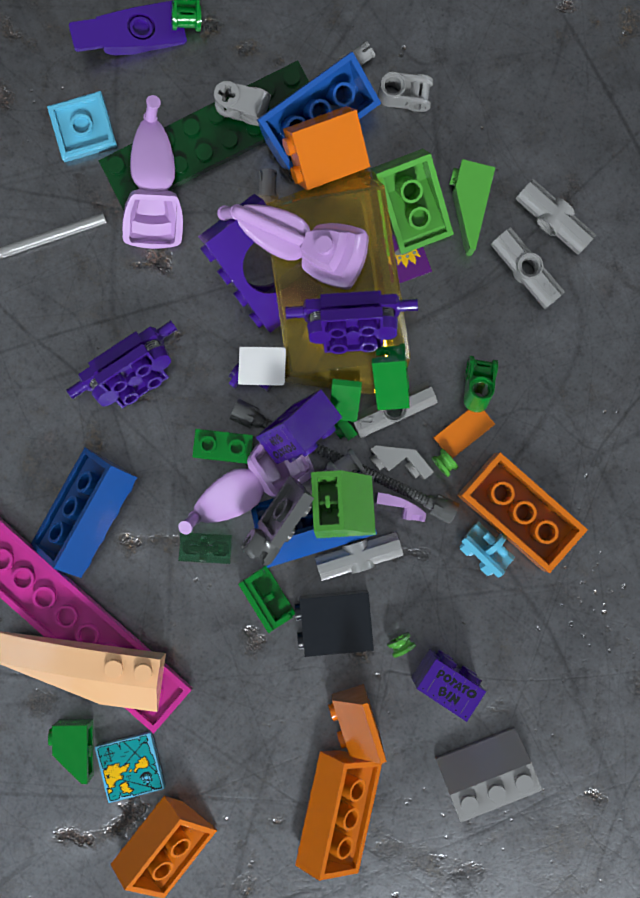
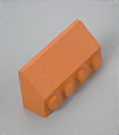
M320 751L295 866L319 881L359 873L382 764L350 757L346 751Z

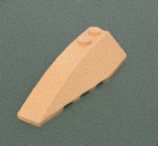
M0 631V665L101 705L158 712L166 653Z

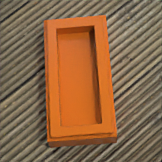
M468 409L434 436L433 439L453 459L493 427L495 423L485 411L472 412Z

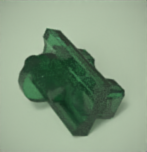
M180 532L178 561L231 564L232 535L209 533L183 534Z

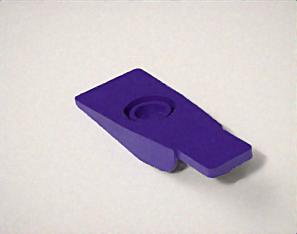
M172 1L132 7L97 16L96 19L69 23L74 50L77 52L103 48L104 52L109 55H134L185 44L187 37L184 28L172 30Z

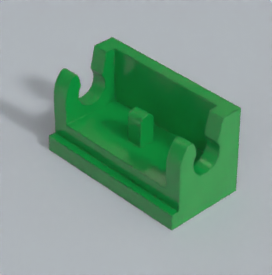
M405 343L398 346L377 348L375 350L377 356L389 355L387 357L372 358L377 409L410 408V388Z
M266 565L238 583L268 633L289 621L295 615L294 608Z

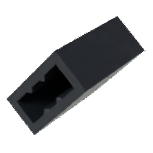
M368 590L300 596V603L295 604L296 621L302 622V632H297L298 649H304L305 657L374 651Z

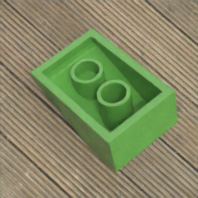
M420 149L370 168L378 196L401 255L454 235L431 153Z

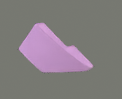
M376 492V504L403 507L402 519L425 522L426 513L416 505L393 495Z

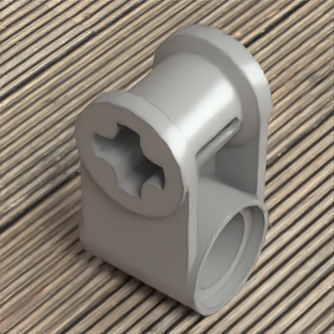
M386 73L380 83L378 98L381 104L386 107L409 109L415 112L428 111L431 107V102L428 99L430 87L433 86V78L423 74ZM393 86L398 92L389 93L385 87Z
M231 81L220 82L214 89L215 107L221 116L259 126L257 119L267 112L271 98L267 91Z

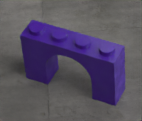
M256 194L251 195L240 204L241 206L247 204L266 205L264 200ZM235 219L219 220L198 236L204 244L200 248L202 253L210 263L214 260L220 266V269L217 270L219 276L226 285L232 283L237 291L233 293L242 307L249 306L252 310L249 317L258 328L264 326L269 333L288 320L286 319L285 306H303L305 299H315L324 292L318 281L303 270L301 262L271 284L254 285L247 282L243 272V261L246 252L254 241L247 236Z

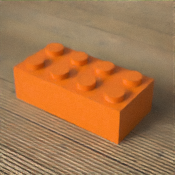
M501 452L494 453L457 495L500 534L503 533L507 540L537 567L547 573H551L588 530Z

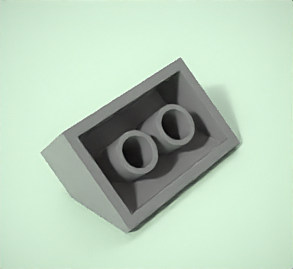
M515 727L435 758L460 822L542 791L532 762Z

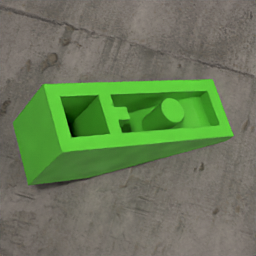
M462 159L459 168H453L449 184L454 185L452 198L465 254L472 256L476 250L495 167Z

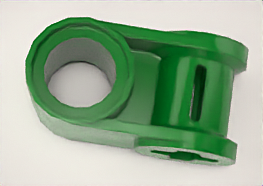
M172 0V30H177V28H194L196 32L201 31L200 0Z
M469 355L465 369L464 404L470 411L482 412L488 407L495 391L498 360L493 359L492 362L477 360L474 356ZM475 393H480L481 395H483V397L478 396Z

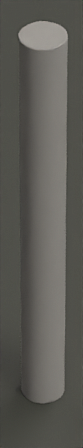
M104 212L1 246L0 258L2 259L106 224L107 219Z

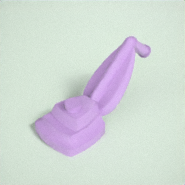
M150 95L146 99L147 108L143 116L144 120L140 123L133 140L130 169L132 179L139 189L130 193L125 204L122 219L124 243L150 249L178 246L181 243L183 233V216L179 199L175 193L168 191L175 179L174 155L167 133L162 124L157 121V112L161 101L154 95Z
M223 205L217 210L220 220H237L247 236L267 252L287 261L302 258L303 270L314 279L326 285L344 290L351 289L364 266L369 236L361 228L345 224L327 223L319 224L313 230H310L309 225L304 219L296 214L267 205Z
M259 442L247 459L248 469H233L212 483L200 496L194 506V510L189 513L185 520L179 523V531L183 534H189L192 532L193 527L200 522L215 523L240 516L258 505L264 492L271 497H276L289 476L295 478L301 484L305 483L311 478V472H314L309 456L304 457L301 455L291 463L286 460L276 464Z

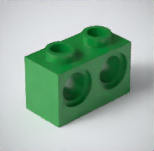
M195 429L192 457L247 464V459L254 449L255 436Z

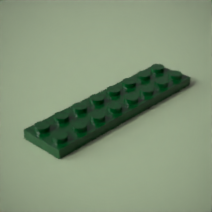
M297 60L247 86L261 88L271 95L268 112L308 83L309 80ZM215 102L164 127L172 147L175 162V179L168 191L265 143L260 127L221 116L216 110ZM133 143L98 160L123 210L130 193L139 189L132 179L130 169Z

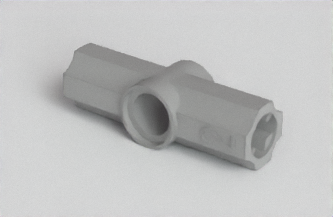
M534 179L516 197V200L537 218V223L543 231L551 236H557L577 255L596 236L594 232L575 216L574 209L569 203L561 198H554Z
M511 227L491 243L494 250L512 270L515 280L523 283L544 309L565 293L544 268L541 257L532 253ZM522 263L532 265L533 274H526L522 270Z
M423 382L410 388V408L401 409L399 417L394 418L389 416L386 410H378L376 404L358 412L357 421L352 422L361 439L437 404L436 395L429 382Z
M393 532L374 539H362L342 546V549L315 557L321 580L324 581L349 572L354 574L375 567V564L403 556V551L397 532Z

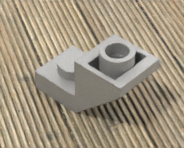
M377 445L370 449L373 455L369 458L379 470L384 468L388 472L402 460L406 459L408 463L405 467L415 479L418 476L421 479H426L434 472L414 449Z

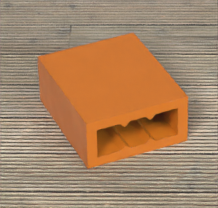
M345 106L283 129L285 138L282 139L283 147L286 154L291 156L293 167L290 168L292 178L296 184L306 190L370 167L357 109Z

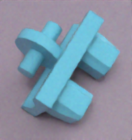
M479 521L473 525L461 541L460 550L466 556L474 554L481 561L479 564L480 569L487 576L495 574L498 578L506 572L509 564L515 559V556L503 546L507 537L501 533L495 538Z

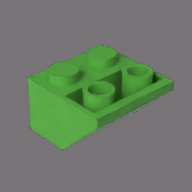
M342 470L311 472L312 496L314 497L312 501L313 527L316 538L376 535L372 476Z

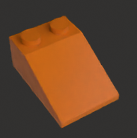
M364 684L332 694L333 703L328 704L332 720H338L341 731H337L341 748L347 747L350 757L379 764L387 762L381 736Z

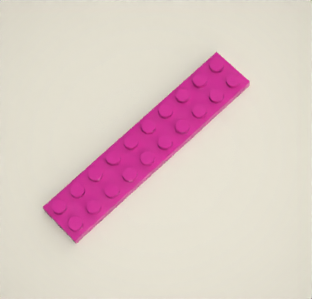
M0 518V598L40 634L48 638L151 651L62 571L52 568L28 541ZM165 663L158 712L131 708L125 709L154 734L190 693L193 687Z

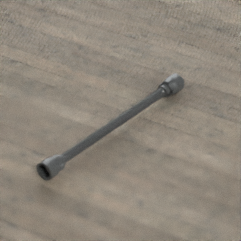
M241 399L237 401L230 415V420L251 429L252 425L265 429L272 423L271 420L269 421L264 415L258 413L259 408ZM316 442L318 447L313 451V453H318L322 457L325 456V459L328 458L332 462H336L344 456L337 451H331L330 448L328 449L324 445L321 446L318 442ZM364 464L362 466L365 470L363 472H356L372 476V481H377L378 484L380 483L384 487L387 486V488L395 492L397 491V493L400 492L403 496L407 495V498L410 497V499L420 502V504L423 503L425 508L430 510V515L448 524L453 521L458 511L459 503L440 494L437 497L432 495L426 496L425 493L416 491V489L413 490L412 487L410 488L406 484L403 485V483L393 480V478L390 479L389 476L387 477L383 473H377L376 470L374 471L370 467L367 468Z

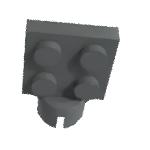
M291 476L288 477L257 523L259 529L253 528L242 543L241 548L245 554L252 559L258 557L263 565L268 566L274 561L282 545L293 537L295 526L301 517H305L311 510L314 497L298 480Z

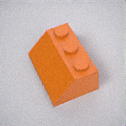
M164 795L110 865L124 890L165 898L217 830L183 801Z

